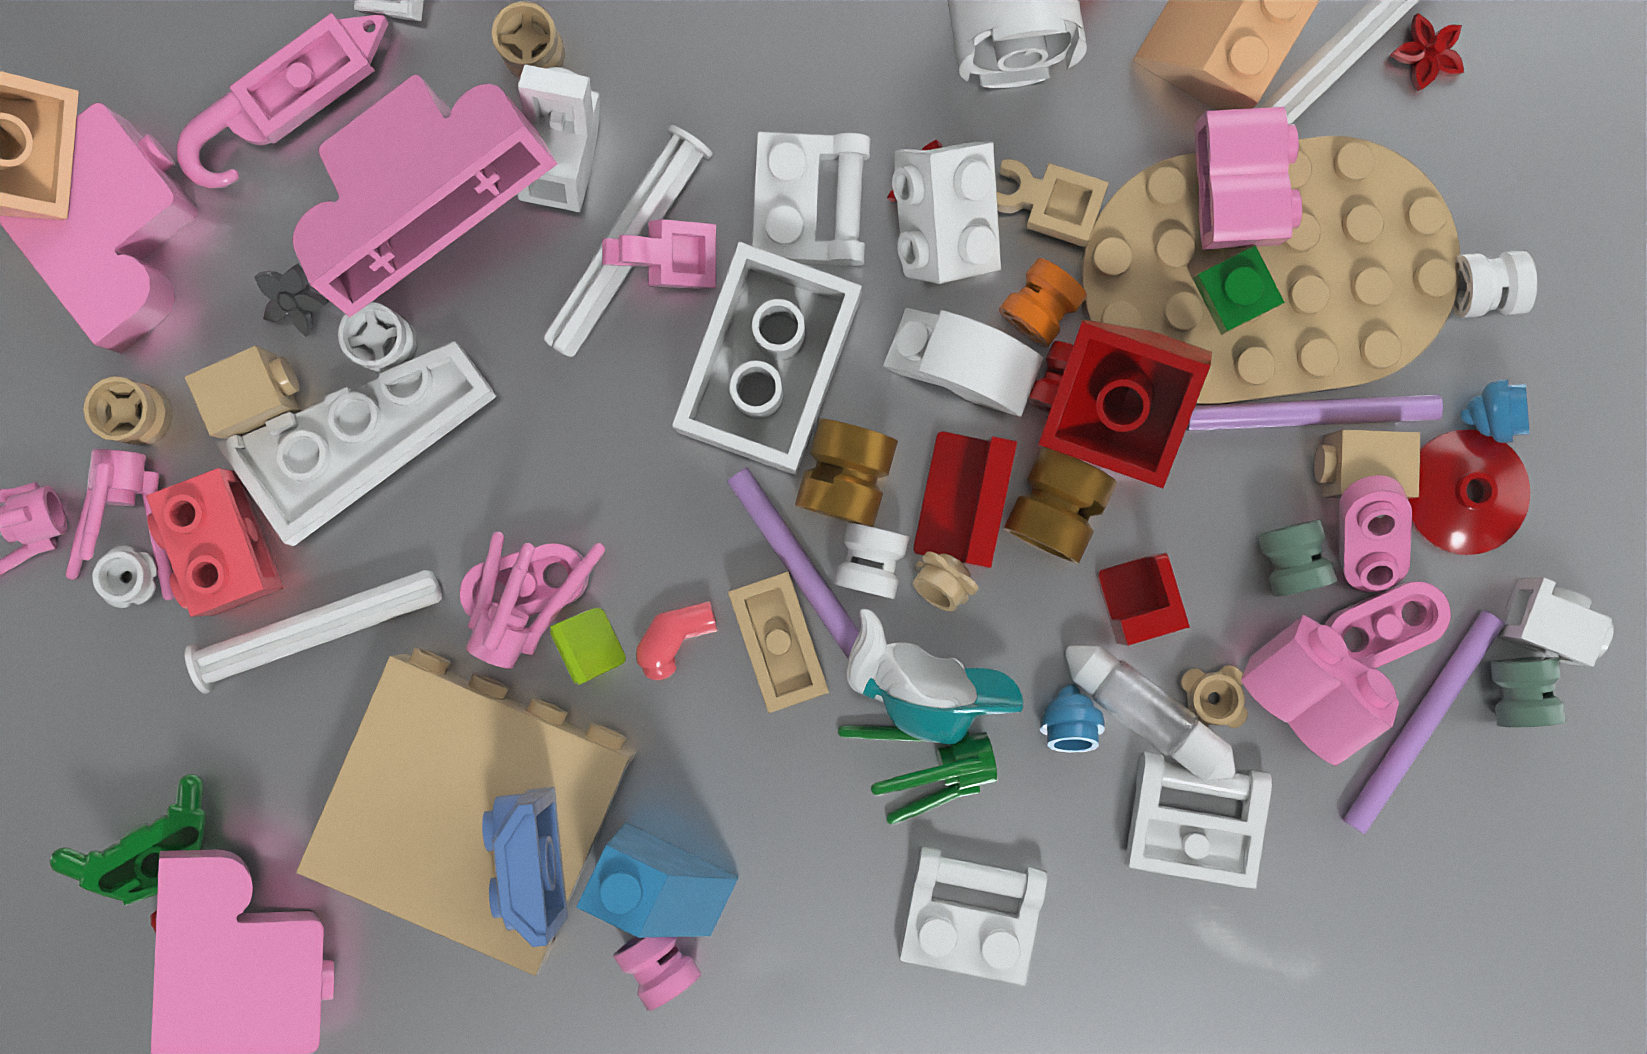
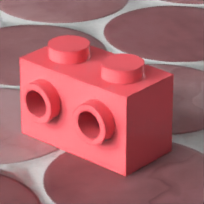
M217 468L146 495L152 512L147 517L150 533L156 544L160 548L166 549L174 573L170 574L169 578L171 590L179 605L184 609H188L190 617L214 616L284 589L248 490L235 471Z

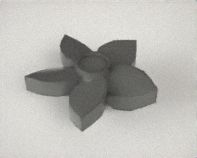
M296 264L284 274L276 271H263L254 276L260 291L267 298L271 299L266 305L263 319L277 322L289 314L295 327L307 337L311 333L313 326L309 311H319L330 301L319 293L310 290L303 268Z

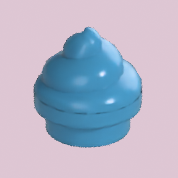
M1508 379L1497 380L1487 384L1482 394L1472 398L1467 404L1466 409L1461 411V419L1469 425H1475L1481 434L1488 437L1492 436L1499 443L1513 442V436L1529 435L1526 384L1509 385Z
M1070 684L1061 689L1057 698L1045 708L1044 714L1040 718V730L1044 735H1047V746L1052 750L1070 753L1085 752L1099 746V735L1105 730V721L1102 711L1094 707L1091 698L1081 694L1080 689L1075 684Z

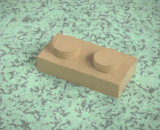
M789 571L728 591L768 713L829 693Z

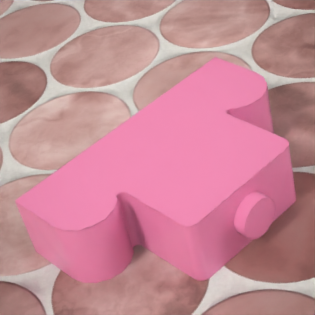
M413 75L320 145L319 155L336 188L339 199L336 202L327 201L319 203L310 208L300 218L292 237L293 247L309 284L346 315L352 317L556 166L557 162L538 130L497 85L483 84L475 86L466 91L456 101L451 110L419 75Z
M101 103L92 104L76 117L68 219L52 220L0 216V224L92 343L121 354L164 321L172 311L175 302L174 287L169 277L161 270L141 260L195 219L198 209L168 171L175 165V162L163 146L150 134L142 138L128 120Z
M181 850L160 851L151 1054L313 1053L320 1044L321 1000H332L334 994V961L323 960V925L317 914L313 911L243 913L251 901L253 893L252 879L249 869L242 858L230 851Z

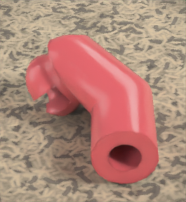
M711 601L663 612L655 616L636 650V661L642 667L646 677L657 681L669 678L676 670L675 656L684 639L718 631Z

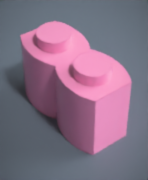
M1285 107L1205 111L1196 121L1195 154L1199 182V226L1203 250L1253 247L1255 245L1256 247L1279 246L1292 238L1293 228L1300 226L1302 218L1301 194L1298 189H1291L1288 174L1289 164H1294L1298 156V131L1294 124H1288Z
M1302 615L1249 658L1241 678L1245 688L1262 707L1278 719L1289 723L1295 734L1312 752L1334 766L1339 765L1393 727L1399 705L1394 686L1382 672L1374 668L1369 669L1362 663L1352 659L1348 654L1344 640L1333 628L1327 625H1320L1305 615Z

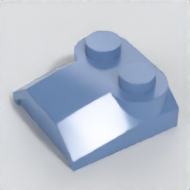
M555 787L531 789L523 794L497 796L494 800L493 810L485 811L482 819L484 845L488 852L493 851L496 877L491 878L489 884V902L493 918H503L506 929L508 931L516 930L532 947L547 946L568 918Z

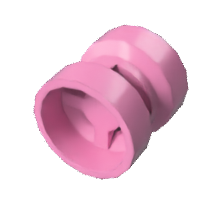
M635 936L613 954L621 970L624 973L632 974L639 984L637 995L647 1011L654 1010L669 1002L701 976V971L692 957L682 955L676 946L677 937L638 938Z

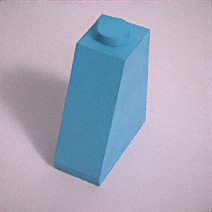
M625 822L606 844L576 908L638 938L711 936L739 876Z

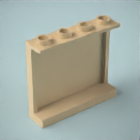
M414 648L411 655L407 653L392 655L389 657L296 873L536 976L546 963L556 938L553 937L547 946L532 947L516 930L508 931L503 918H493L489 902L490 879L496 876L493 851L488 852L484 845L482 832L483 813L493 810L494 800L497 796L523 794L531 789L555 787L566 901L568 905L627 765L633 760L636 752L623 747L626 737L612 729L590 723L586 731L565 722L567 712L556 705L532 698L528 706L505 696L509 687L493 678L473 673L471 679L467 680L447 671L450 661L432 652Z

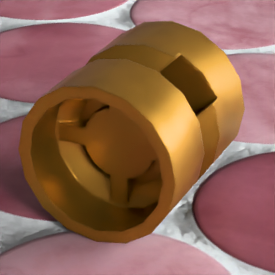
M819 418L810 449L811 456L817 461L816 467L804 471L795 506L850 523L874 527L883 492L877 487L876 482L877 479L889 475L898 440L863 427Z
M1043 447L1027 478L1033 490L1030 495L1017 498L1003 529L1043 551L1069 562L1079 564L1094 533L1088 520L1090 516L1103 514L1118 482L1107 473L1080 459Z

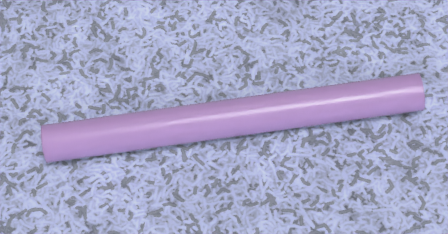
M1440 395L1195 405L1186 430L1440 420L1443 414V402Z
M749 468L741 470L727 480L728 484L789 571L847 659H849L851 649L860 631Z
M1481 611L1344 817L1343 821L1364 835L1366 834L1504 627L1505 623L1501 619L1487 611Z

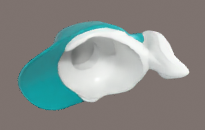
M861 609V629L853 644L847 664L849 685L856 692L883 702L890 719L904 733L924 741L955 744L966 735L977 716L1016 713L1023 710L1024 702L1020 689L1014 680L1006 674L987 668H966L955 658L934 657L912 643L896 642L887 644L879 618L871 610Z

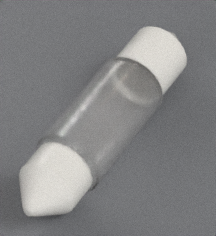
M1073 645L1066 649V658L1072 680L1091 694L1093 701L1163 755L1173 757L1204 782L1234 777L1236 773L1232 746L1198 720V716L1125 660H1118L1101 646Z

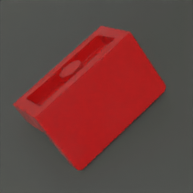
M945 431L937 434L913 544L915 554L922 556L926 552H933L938 555L948 554L965 565L984 569L992 567L1018 441L994 436L988 440Z

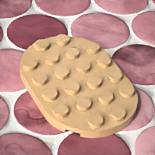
M1322 136L1299 139L1298 156L1294 164H1289L1288 174L1291 189H1298L1301 194L1302 218L1300 226L1293 228L1292 238L1279 246L1257 247L1285 303L1221 335L1192 278L1198 273L1251 247L1203 250L1199 226V182L1196 154L1190 153L1160 161L1132 177L1113 195L1097 217L1088 245L1083 249L1080 264L1079 284L1087 293V298L1082 303L1085 320L1150 330L1212 351L1211 366L1196 405L1232 404L1361 386L1384 378L1412 362L1431 344L1444 326L1452 310L1460 280L1457 271L1459 263H1457L1456 258L1460 255L1457 230L1452 215L1434 184L1421 170L1400 154L1382 145L1353 137Z

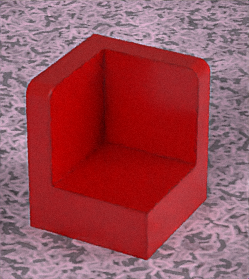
M1167 553L1148 555L1101 569L1097 572V580L1117 644L1129 646L1190 628Z

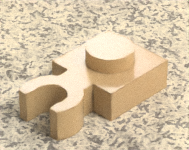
M1012 159L1002 160L1000 175L1016 180L1020 187L1018 191L1011 195H1005L996 191L997 211L1014 213L1022 208L1029 210L1031 213L1027 222V229L1086 248L1109 182L1048 163L1043 180L1032 177L1030 170L1023 163Z

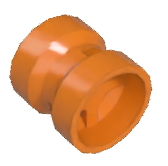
M1037 258L1026 272V286L1020 292L1010 293L999 307V312L1011 326L1025 337L1040 346L1049 347L1060 333L1059 323L1063 316L1068 313H1075L1086 300L1087 293L1071 275L1059 266L1046 259Z

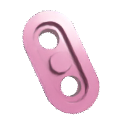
M1375 475L1362 478L1351 484L1344 491L1339 502V560L1347 582L1360 591L1379 592L1387 590L1402 581L1409 571L1412 508L1402 485L1391 477Z
M556 543L534 547V554L514 608L522 611L528 617L541 613L559 590V588L553 587L548 582V569L553 564L560 563L567 569L569 577L579 562L583 560L582 555L570 546ZM520 552L500 557L501 561L496 581L501 582L505 587ZM485 562L470 569L460 586L461 604L470 617L477 604ZM589 574L565 606L581 597L587 587Z
M1403 582L1335 612L1329 617L1325 625L1333 628L1343 640L1345 633L1350 628H1356L1360 632L1361 643L1353 651L1347 648L1348 654L1352 659L1362 663L1369 669H1376L1437 641L1443 636L1449 626L1451 610L1446 596L1434 585L1426 582ZM1408 602L1414 603L1418 609V617L1411 625H1408L1402 618V609Z

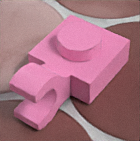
M666 219L649 221V237L620 235L619 239H602V265L648 266V286L689 289L716 288V224Z

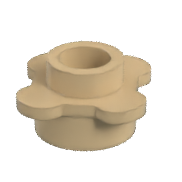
M926 552L923 557L924 562L918 561L914 567L917 572V576L913 580L915 590L926 601L939 609L950 612L955 611L959 604L967 602L969 599L968 594L975 595L978 591V585L970 578L971 573L961 561L948 554L938 555L933 552Z
M1225 665L1219 672L1208 673L1192 668L1183 674L1180 684L1182 689L1187 692L1188 709L1184 713V721L1188 727L1192 728L1197 721H1200L1206 727L1209 725H1227L1230 728H1238L1244 724L1248 712L1244 707L1245 696L1241 687L1243 685L1241 682L1243 673L1237 667ZM1212 692L1219 694L1220 699L1216 704H1211L1208 700Z

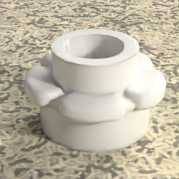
M118 546L111 549L96 563L92 574L93 585L97 593L114 607L127 608L131 603L141 605L148 601L156 590V584L153 580L158 573V569L154 559L148 553H138L132 546ZM125 571H129L132 574V580L129 583H125L122 579Z

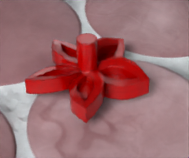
M1419 13L1413 16L1411 32L1414 41L1400 45L1389 56L1401 63H1415L1412 68L1411 79L1417 92L1433 82L1438 74L1455 76L1464 73L1462 58L1455 50L1450 49L1458 41L1462 25H1448L1435 33L1432 24Z

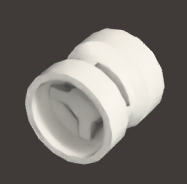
M1525 250L1507 251L1501 253L1497 259H1487L1480 253L1461 254L1456 257L1457 263H1459L1458 276H1460L1457 295L1452 307L1456 316L1460 318L1481 317L1489 310H1498L1503 315H1521L1530 312L1537 296L1538 281L1536 266L1529 252Z
M376 302L369 303L352 317L345 314L338 327V342L343 353L353 362L378 373L412 360L417 350V335L412 324L389 307ZM389 339H391L389 346L386 349H384V347L388 344Z
M848 522L844 543L848 548L846 561L838 565L833 585L895 599L899 582L894 573L897 560L905 556L909 537ZM860 558L884 564L883 569L858 564V560Z

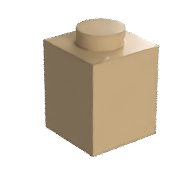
M256 345L185 376L209 436L221 439L235 434L243 436L265 427V422L287 412L295 414L301 411L294 396V393L300 391V386L290 363L285 357L281 356L278 358L277 354Z
M1339 430L1324 435L1323 445H1319L1316 449L1314 475L1316 481L1322 483V498H1341L1344 491L1351 484L1362 478L1375 475L1387 476L1397 480L1404 488L1408 499L1419 497L1420 432Z

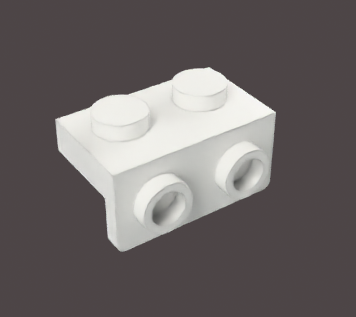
M974 141L926 151L915 149L895 151V172L892 178V188L898 204L900 236L897 249L903 265L904 275L909 278L943 284L1001 270L993 142Z

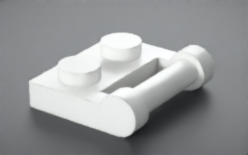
M758 132L752 246L800 264L859 266L865 264L866 244L860 242L863 160L870 158L871 138L859 133L817 135ZM820 160H838L835 238L829 242L816 241Z
M1143 751L1137 766V788L1124 864L1132 869L1256 889L1272 791L1271 774L1250 769L1246 775L1236 773L1231 779L1204 782L1182 764L1166 762L1162 754ZM1161 787L1242 800L1241 819L1159 805Z
M921 846L901 941L900 961L1026 986L1040 909L1046 893L1047 871L1027 867L1025 873L941 857L940 850ZM940 882L1019 898L1017 912L1014 914L932 897L935 883Z

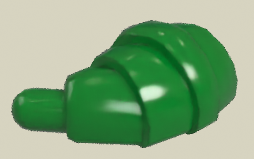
M194 774L183 776L177 784L175 803L169 805L166 815L164 814L157 818L150 825L149 823H144L134 827L120 838V842L109 846L103 852L92 850L86 855L71 848H59L50 856V867L59 874L78 880L81 888L108 898L123 901L125 906L158 894L160 851L201 850L206 822V813L202 810L204 792L202 779Z

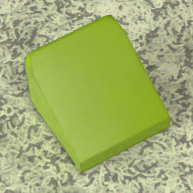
M601 608L590 609L550 627L551 637L574 684L580 685L622 665L626 661V655L604 610Z

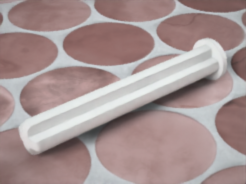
M1370 0L1259 108L1285 107L1288 124L1294 122L1419 0Z
M670 125L667 132L671 137L606 238L619 239L620 235L649 237V221L664 219L701 159H710L713 152L690 133L675 125ZM601 244L545 331L543 340L563 355L568 357L575 356L633 266L602 265Z
M423 570L203 649L196 643L188 645L185 648L186 666L197 689L202 693H208L213 691L215 681L438 603L442 599L441 589L434 573Z

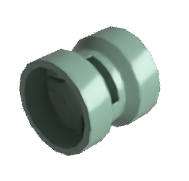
M1321 519L1257 535L1262 554L1269 557L1271 563L1275 566V570H1273L1269 577L1274 597L1300 593L1338 581L1333 562L1322 558L1321 552H1323L1321 545L1326 538Z
M1522 657L1490 662L1492 681L1500 687V693L1503 694V699L1495 706L1497 726L1541 727L1566 722L1564 702L1554 696L1553 693L1555 691V683L1561 677L1559 657Z

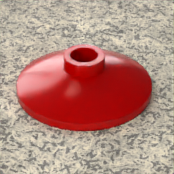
M1478 430L1451 431L1428 441L1420 448L1419 497L1408 499L1412 508V526L1424 540L1448 553L1475 555L1500 547L1519 530L1529 509L1530 482L1520 457L1507 443H1499L1492 436H1485ZM1473 479L1479 481L1484 490L1483 497L1478 503L1470 500L1467 495V485Z

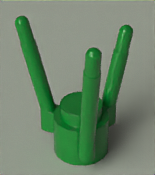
M842 725L838 728V734L843 738L929 742L912 737L898 729L897 726ZM967 732L959 742L937 748L939 766L872 784L871 792L876 796L941 780L944 786H948L890 812L886 817L887 822L891 825L897 824L958 797L980 793V785L997 782L996 762L988 734L981 732L969 735V732Z

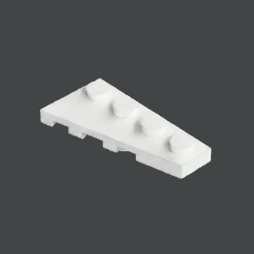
M452 342L381 372L376 380L354 389L346 387L325 396L324 402L295 414L287 412L266 421L265 427L243 436L235 434L216 442V445L283 543L295 546L488 404L497 395L464 349L456 342Z

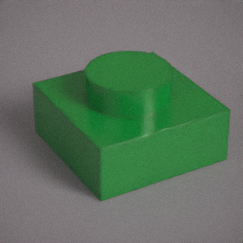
M1256 245L1198 273L1192 278L1221 335L1285 303Z

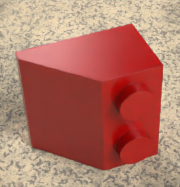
M1082 320L1038 445L1163 489L1209 372L1212 351L1150 330Z

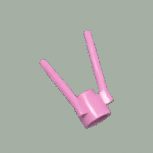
M92 450L87 492L66 570V577L68 579L75 580L78 578L83 560L87 561L93 557L105 504L134 506L136 494H142L146 517L152 513L146 495L158 491L159 473L145 471L146 455L122 450ZM150 533L162 596L165 600H172L174 595L169 580L172 573L170 560L166 549L160 548Z
M33 482L16 488L0 489V503H5V505L0 506V532L9 543L19 541L23 544L20 548L0 559L1 576L36 554L57 549L55 536L66 533L67 518L59 496L50 486L40 488L37 482Z
M495 532L491 537L488 556H486L477 604L467 625L473 632L466 645V650L480 660L508 669L515 667L521 652L533 655L541 635L604 554L605 547L603 544L596 543L532 625L527 628L525 626L529 617L522 611L514 608V605L528 572L535 548L531 543L523 544L500 602L492 603L504 543V535L501 532Z

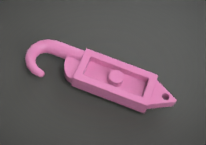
M330 13L229 86L230 92L192 118L181 131L177 143V158L184 174L197 185L207 188L226 187L237 181L239 173L234 169L222 173H212L206 170L201 165L199 159L202 146L226 127H229L237 136L250 144L263 146L278 142L375 71L371 66V62L389 24L385 16L372 15L337 19ZM375 25V30L368 33V28Z

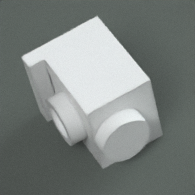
M1545 577L1517 578L1501 619L1505 625L1497 637L1547 657H1559V661L1565 664L1594 667L1597 658L1601 657L1611 644L1614 634V626L1611 623L1612 618L1590 610L1589 608L1592 603L1590 598L1574 591L1555 587V581Z

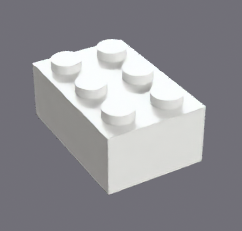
M738 242L672 427L679 434L797 476L859 305L862 285Z

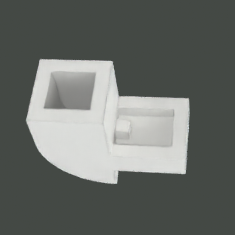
M524 64L518 84L522 113L538 130L556 160L557 165L519 192L518 199L519 201L580 212L591 173L597 141L599 93L591 91L589 77L576 75L572 71L561 67L545 69Z
M906 307L883 366L896 374L946 387L973 404L1021 417L1044 357L1010 335L970 318L941 310L939 315Z

